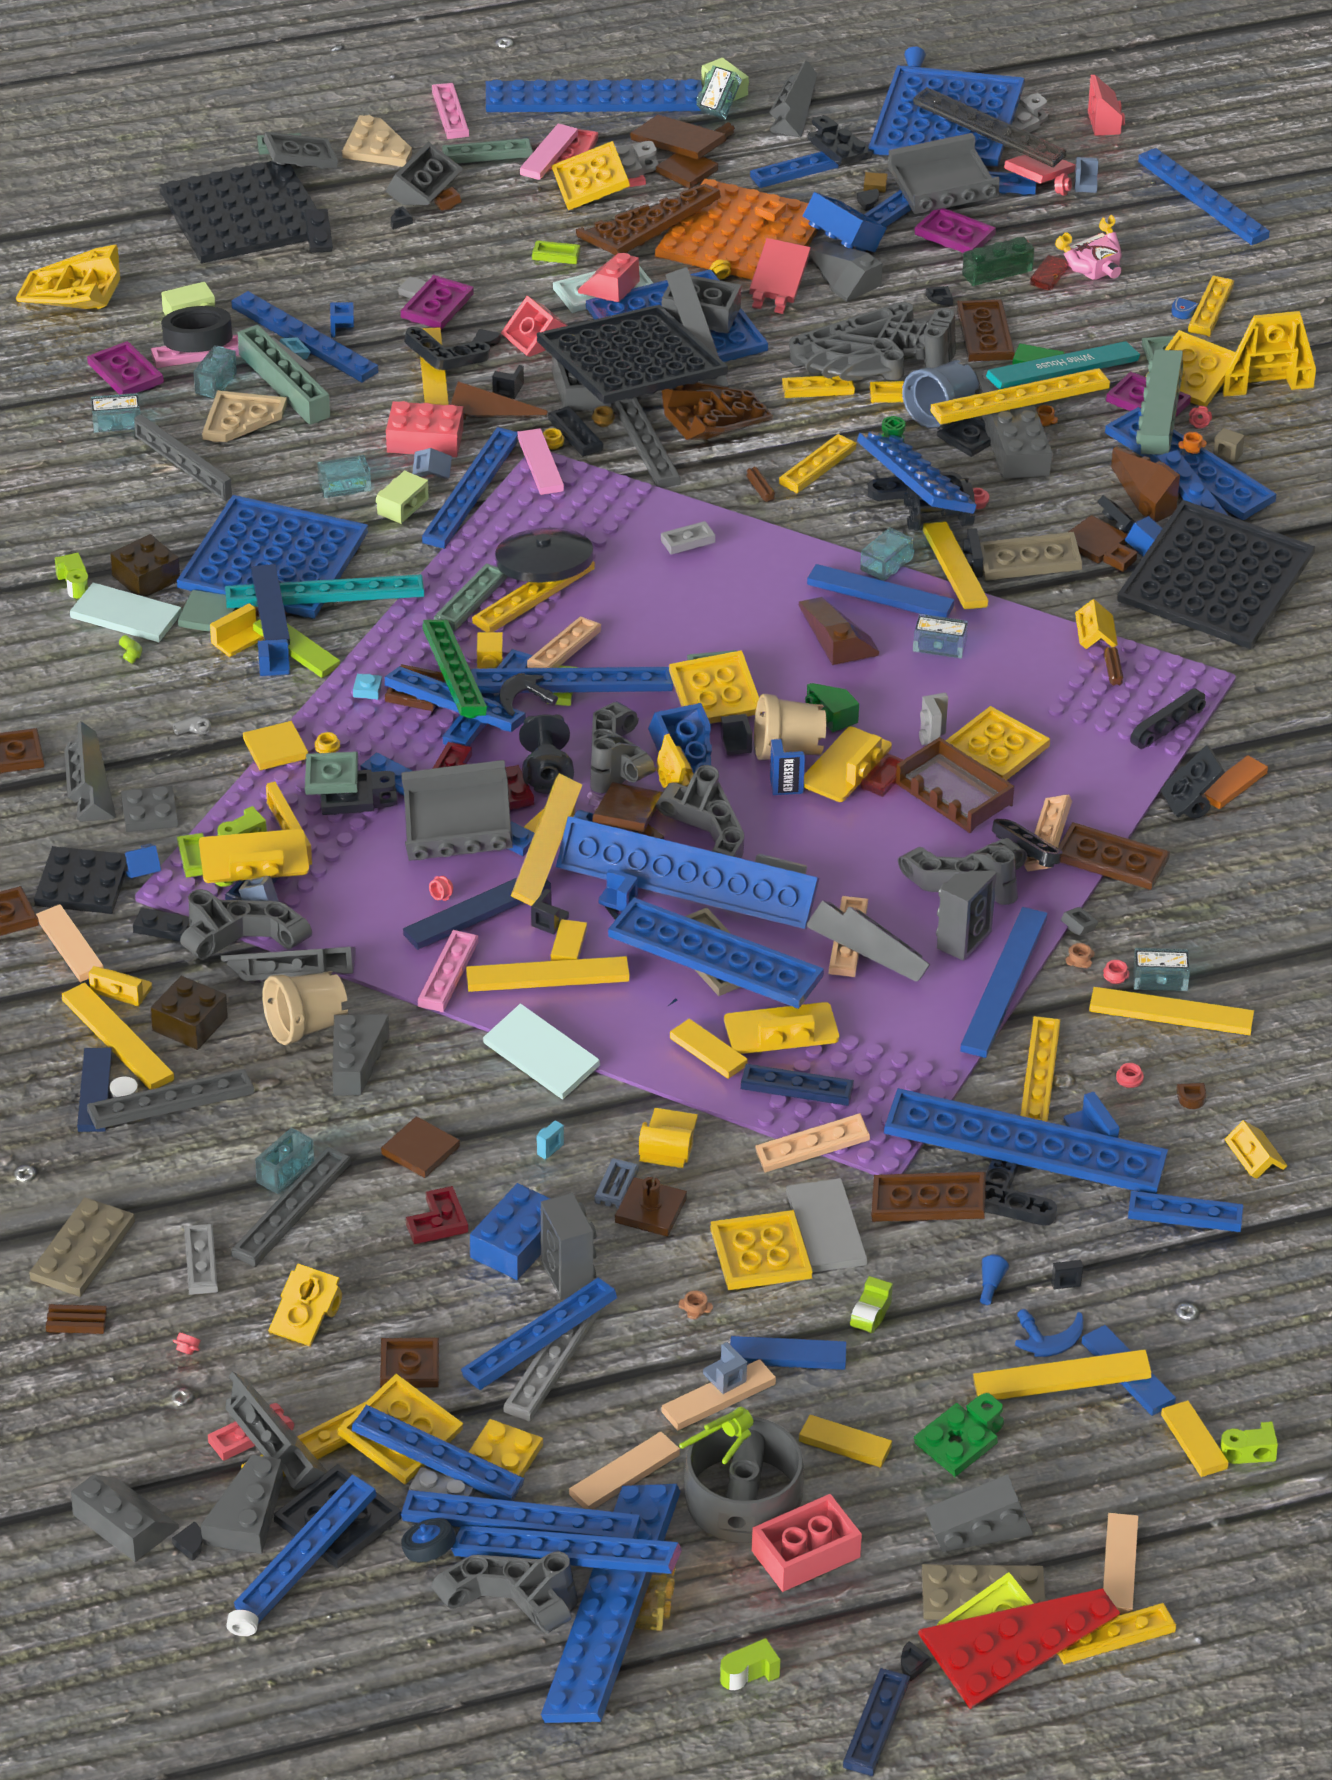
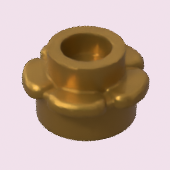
M608 406L595 408L592 415V420L600 427L609 426L615 419L613 410Z

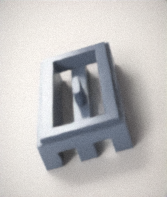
M612 1158L595 1194V1203L600 1204L601 1201H605V1206L609 1207L613 1203L616 1204L618 1209L633 1178L639 1172V1164ZM621 1167L610 1193L605 1194L616 1168ZM630 1169L619 1195L616 1196L627 1170Z

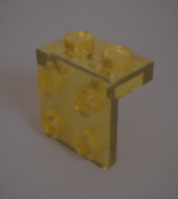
M676 1565L672 1574L661 1573V1576L652 1575L634 1628L662 1631L664 1619H670L672 1601L667 1599H671L674 1594L675 1578L669 1576L675 1575Z

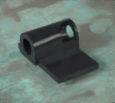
M1206 745L1185 766H1181L1165 782V786L1160 791L1176 817L1179 818L1184 813L1191 818H1200L1211 807L1210 801L1204 793L1225 771L1210 746Z

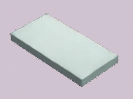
M639 266L640 282L634 288L653 284ZM596 271L553 282V290L571 313L586 310V300L597 298L578 293V289Z
M92 583L70 610L71 618L158 643L181 614V607L97 583Z
M521 1003L483 1037V1041L487 1046L562 1100L600 1066L598 1058Z

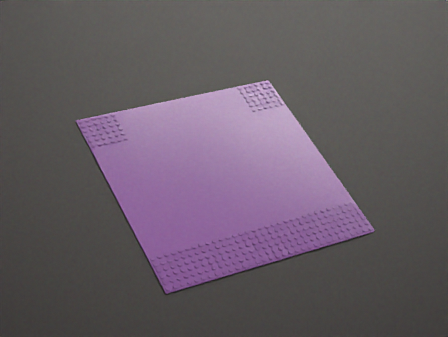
M551 452V455L564 484V491L540 495L527 460L524 457L453 536L446 548L442 549L421 572L424 584V597L398 598L292 717L290 721L294 724L308 754L318 753L315 750V741L318 735L324 732H331L340 741L338 752H358V770H360V765L376 752L412 771L432 769L446 746L443 744V735L460 714L437 705L433 711L385 702V694L389 688L385 686V676L401 664L441 672L422 629L423 620H434V616L486 563L497 567L495 551L504 539L516 533L536 528H563L576 531L591 541L595 569L494 631L503 632V659L511 649L534 655L581 616L600 623L601 632L561 666L578 668L669 667V664L687 661V655L742 650L759 697L762 694L776 695L778 699L806 703L807 684L815 683L846 689L859 703V721L851 726L890 741L892 749L845 801L837 802L804 788L802 794L773 795L770 783V760H758L755 753V715L747 717L752 730V753L727 755L721 739V722L710 724V744H712L711 765L719 772V783L744 832V853L741 859L755 862L756 856L763 854L806 865V875L820 878L810 918L822 900L831 902L840 909L842 896L868 899L866 915L923 956L922 959L930 963V966L921 980L914 981L859 953L855 977L829 974V964L834 940L808 927L803 929L638 888L637 899L682 916H687L707 907L731 934L824 968L823 978L803 1004L828 1002L831 1005L839 1032V1041L832 1044L745 1053L741 1055L748 1059V1064L854 1080L849 1106L742 1090L740 1088L744 1069L727 1079L670 1039V1031L690 1018L731 1047L724 1023L725 1014L790 1005L742 987L718 996L694 969L608 937V928L615 919L605 906L598 903L599 897L607 887V880L557 868L556 863L561 846L560 842L547 876V880L551 883L552 906L568 911L569 918L567 920L587 923V932L579 959L627 956L629 981L468 992L465 968L444 1012L427 1010L489 1032L521 1003L598 1058L600 1066L594 1072L775 1139L861 1113L869 1132L870 1140L821 1156L872 1175L904 1174L924 1143L884 1134L885 1124L897 1088L948 1100L955 1099L982 1059L980 1056L960 1052L961 1043L1021 908L1026 907L1047 912V921L998 1033L1068 931V926L1061 921L1064 912L1077 907L1083 908L1104 876L1061 862L1054 864V867L1029 872H1027L1023 864L1022 867L1016 870L1017 901L1009 905L999 904L994 901L992 932L963 961L937 949L936 930L939 922V917L937 916L940 906L939 892L925 891L907 878L899 868L898 858L917 847H923L936 857L964 858L1000 840L992 832L994 819L1014 821L1035 833L1045 798L1068 794L1071 797L1072 804L1060 842L1072 822L1130 839L1160 794V790L1165 786V782L1173 775L1234 684L1236 676L1225 670L1116 636L1118 643L1116 648L1118 649L1124 678L1122 685L1116 684L1113 686L1109 681L1104 657L1105 649L1112 647L1101 638L1085 649L1079 643L1077 623L986 593L988 607L964 609L949 581L898 565L882 581L955 599L954 607L947 620L967 623L964 636L916 630L919 616L935 617L807 585V578L815 564L878 579L864 571L879 558ZM703 521L708 524L715 534V543L675 554H670L661 542V533ZM507 576V579L456 631L452 630L470 670L477 669V633L485 632L472 623V616L526 584V581L516 580ZM823 597L871 636L879 650V656L832 665L798 605L799 601ZM357 673L382 676V687L378 700L353 697V687ZM674 684L672 691L574 692L571 706H552L541 701V698L533 693H519L513 699L512 706L514 709L525 712L526 717L558 714L564 718V722L570 729V739L561 751L565 752L573 761V780L582 784L575 803V813L578 810L594 813L595 806L588 804L590 801L587 797L589 791L597 795H605L606 793H596L590 788L593 713L613 702H620L635 711L639 718L638 724L633 731L622 737L647 752L654 762V767L657 769L656 763L659 752L655 747L648 727L655 712L682 707ZM1193 688L1205 694L1206 705L1200 713H1196L1187 719L1185 723L1178 725L1167 735L1154 741L1149 747L1139 749L1131 744V734L1138 724ZM947 693L946 734L940 735L944 740H947L989 706L1050 738V747L1007 780L1014 785L1013 806H1007L978 825L972 833L967 832L896 784L897 764L925 747L919 739V731L921 729L920 712L922 711L923 696ZM487 723L469 746L472 747V756L467 764L504 760L506 767L519 765L522 771L524 760L531 754L521 745L519 740V731L523 724L514 731L509 732ZM826 726L825 738L818 740V745L824 746L822 754L848 727L832 732ZM822 754L805 755L804 774ZM306 759L264 770H259L256 762L253 761L188 835L203 833L204 837L218 836L217 828L221 823L234 821L243 816L244 809L251 806L266 820L267 831L282 830L267 804L266 785L275 781L311 844L312 865H309L308 874L280 877L273 885L278 901L286 904L308 921L312 929V936L292 949L284 948L272 937L243 936L238 940L271 952L356 947L354 973L332 972L333 975L337 974L343 979L418 1006V998L450 936L417 950L403 935V928L517 878L526 854L521 856L509 849L409 861L405 846L407 836L404 795L397 792V804L391 807L374 808V811L362 813L322 815L321 794H305ZM937 763L919 774L924 779V787L929 791L936 787L941 788L943 792L942 799L947 803L955 799L959 800L962 805L961 812L967 816L968 811L990 799ZM657 771L632 783L625 780L622 783L661 792L665 790L659 781ZM529 785L534 795V805L510 810L511 821L524 827L545 808L550 794L538 793L534 791V787ZM386 795V796H383L382 798L388 799V798H390L391 796ZM656 809L649 822V825L664 835V840L712 851L715 846L710 832L661 814L658 809ZM177 847L160 866L161 871L155 872L135 894V900L138 903L163 912L189 916L188 896L192 891L198 889L207 890L219 900H225V894L238 881L230 886L223 887L215 883H206L203 880V875L186 878L179 848ZM437 876H445L453 884V893L447 901L435 900L430 894L429 884ZM521 903L460 931L478 935V944L467 966L551 961V952L557 932L553 935L531 926V906L526 903ZM614 909L618 915L621 914L622 911ZM675 998L678 1000L673 1004L669 1005Z

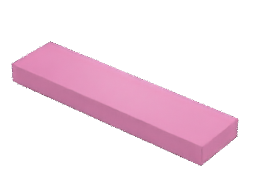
M454 84L432 85V93L447 139L469 137V129Z
M558 123L520 167V175L540 180L578 136V129Z
M233 335L231 341L226 345L214 349L215 359L239 355L238 335ZM166 346L151 348V355L156 368L204 361L213 350L179 352L171 350Z
M541 428L519 431L518 440L540 495L564 491V484Z
M456 930L452 931L418 998V1007L444 1012L478 944V935Z

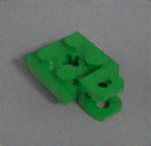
M984 1393L976 1397L966 1405L967 1410L956 1402L914 1436V1443L954 1477L998 1443V1438L995 1434L1004 1425V1418L1000 1416L1003 1411V1405L990 1393ZM984 1404H991V1405L993 1406L992 1408H991V1407H984V1408H982V1406H983ZM953 1436H960L962 1440L961 1442H949Z

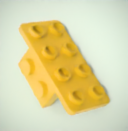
M848 727L804 774V788L837 802L845 801L892 749V743L858 728Z
M302 829L208 836L199 839L203 880L206 883L250 880L264 876L274 878L306 875L309 872L305 835Z
M828 1002L803 1004L799 1009L786 1006L733 1012L724 1015V1023L731 1048L740 1054L832 1044L839 1041V1032L831 1005Z

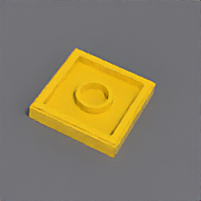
M292 721L243 732V739L259 770L305 760L306 754H308Z

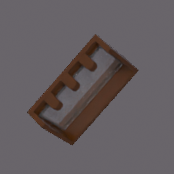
M941 737L897 764L896 784L969 833H972L978 825L1007 806H1013L1014 785Z

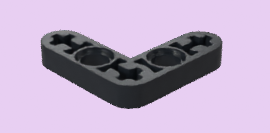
M410 327L406 329L404 342L436 369L448 370L485 362L489 359L490 346L484 342L475 341L445 348L421 328Z
M992 1159L986 1172L985 1212L1043 1226L1054 1223L1057 1205L1053 1200L1010 1189L1019 1164L1007 1162L1005 1169L1002 1167V1163L1005 1161ZM1002 1178L1005 1181L1003 1183H995L992 1179ZM1021 1203L1024 1206L1021 1208H1014L1010 1206V1204Z

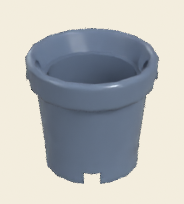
M955 360L934 368L927 367L912 371L906 377L902 386V398L905 408L912 419L921 426L930 429L941 427L943 424H940L930 411L931 404L975 395V390L979 389V382L975 372L968 364L963 366L959 364L961 361Z

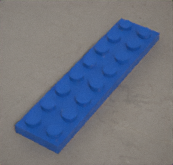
M1137 407L1105 426V433L1140 456L1149 457L1150 461L1156 463V458L1160 454H1141V444L1136 443L1137 430H1139V416H1142L1141 408ZM1173 430L1170 452L1175 450L1180 452L1222 508L1239 519L1245 520L1276 502L1277 494L1205 448L1202 447L1197 454L1188 453L1185 449H1180L1178 443L1183 441L1184 435Z
M869 431L868 434L859 432L857 442L930 506L974 514L977 504L969 498L970 496L961 492L959 486L952 484L950 478L940 474L941 471L939 469L933 468L931 462L924 460L920 453L912 450L913 447L911 445L905 444L903 438L895 435H890L889 438L882 437V434Z
M633 898L608 928V937L798 1009L824 975V968L637 898Z

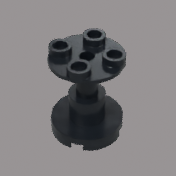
M958 478L956 485L960 487V491L968 494L969 498L975 503L972 484L968 483L969 478ZM907 486V493L903 494L904 506L909 507V516H907L909 530L919 531L921 514L941 512L942 516L957 515L962 527L973 526L975 516H970L971 513L932 507L925 500L919 499V495L909 486Z
M544 714L528 716L524 719L519 731L521 745L531 752L522 764L523 780L527 786L529 784L534 787V791L538 793L550 794L559 773L572 780L574 777L573 761L565 752L561 751L570 739V729L561 715Z

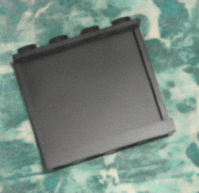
M973 133L889 150L888 168L914 214L999 197V177H991L976 152L975 136Z
M504 760L401 773L405 798L407 836L405 846L409 861L513 848L508 776Z

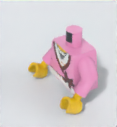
M1109 216V224L1105 222L1104 217L1099 223V228L1106 232L1107 235L1100 233L1071 246L1069 244L1072 242V236L1066 232L1062 237L1059 236L1055 245L1058 249L1065 251L1064 256L1068 261L1067 265L1074 272L1082 273L1092 280H1097L1107 275L1114 279L1120 275L1121 268L1119 264L1122 253L1116 232L1112 230L1115 224L1114 216Z

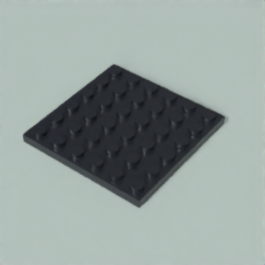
M273 161L254 163L249 166L234 167L230 170L211 172L206 175L191 176L187 179L172 180L159 184L161 195L201 264L308 241L304 216L305 209H317L293 168L287 163L285 165L277 164Z
M660 305L537 333V342L603 404H612L623 399H633L644 394H654L665 389H675L677 386L695 384L698 381L716 379L719 376L728 374V366Z
M1182 500L1117 594V601L1251 650L1314 555L1315 546Z

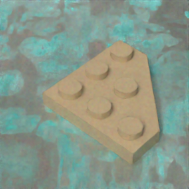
M370 115L359 116L342 150V158L401 167L412 156V148L381 118Z
M217 390L202 432L203 440L228 442L281 420L287 406V397Z

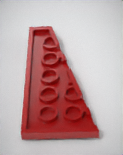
M1101 1588L919 1630L918 1634L965 1703L972 1709L1110 1623L1120 1615V1612L1104 1589Z

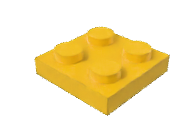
M489 1419L469 1450V1453L523 1477L543 1447V1438Z

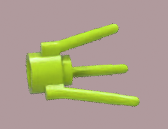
M737 1407L729 1414L704 1426L705 1430L680 1443L679 1447L683 1449L723 1428L727 1435L731 1437L738 1436L722 1459V1463L727 1464L743 1441L751 1436V1432L748 1429L753 1426V1418L747 1409Z

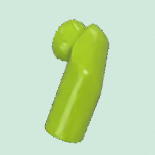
M122 636L119 640V645L127 650L123 654V658L133 664L137 658L141 657L142 647L129 636Z

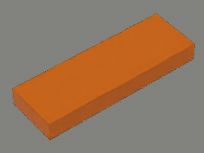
M1247 755L1227 770L1204 794L1210 801V804L1220 810L1266 775L1268 766Z

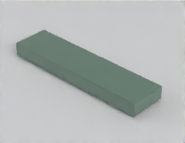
M529 138L443 145L442 152L455 163L527 158L532 154V147Z
M486 563L434 616V620H448L452 630L456 631L507 579V576L500 572L498 567Z

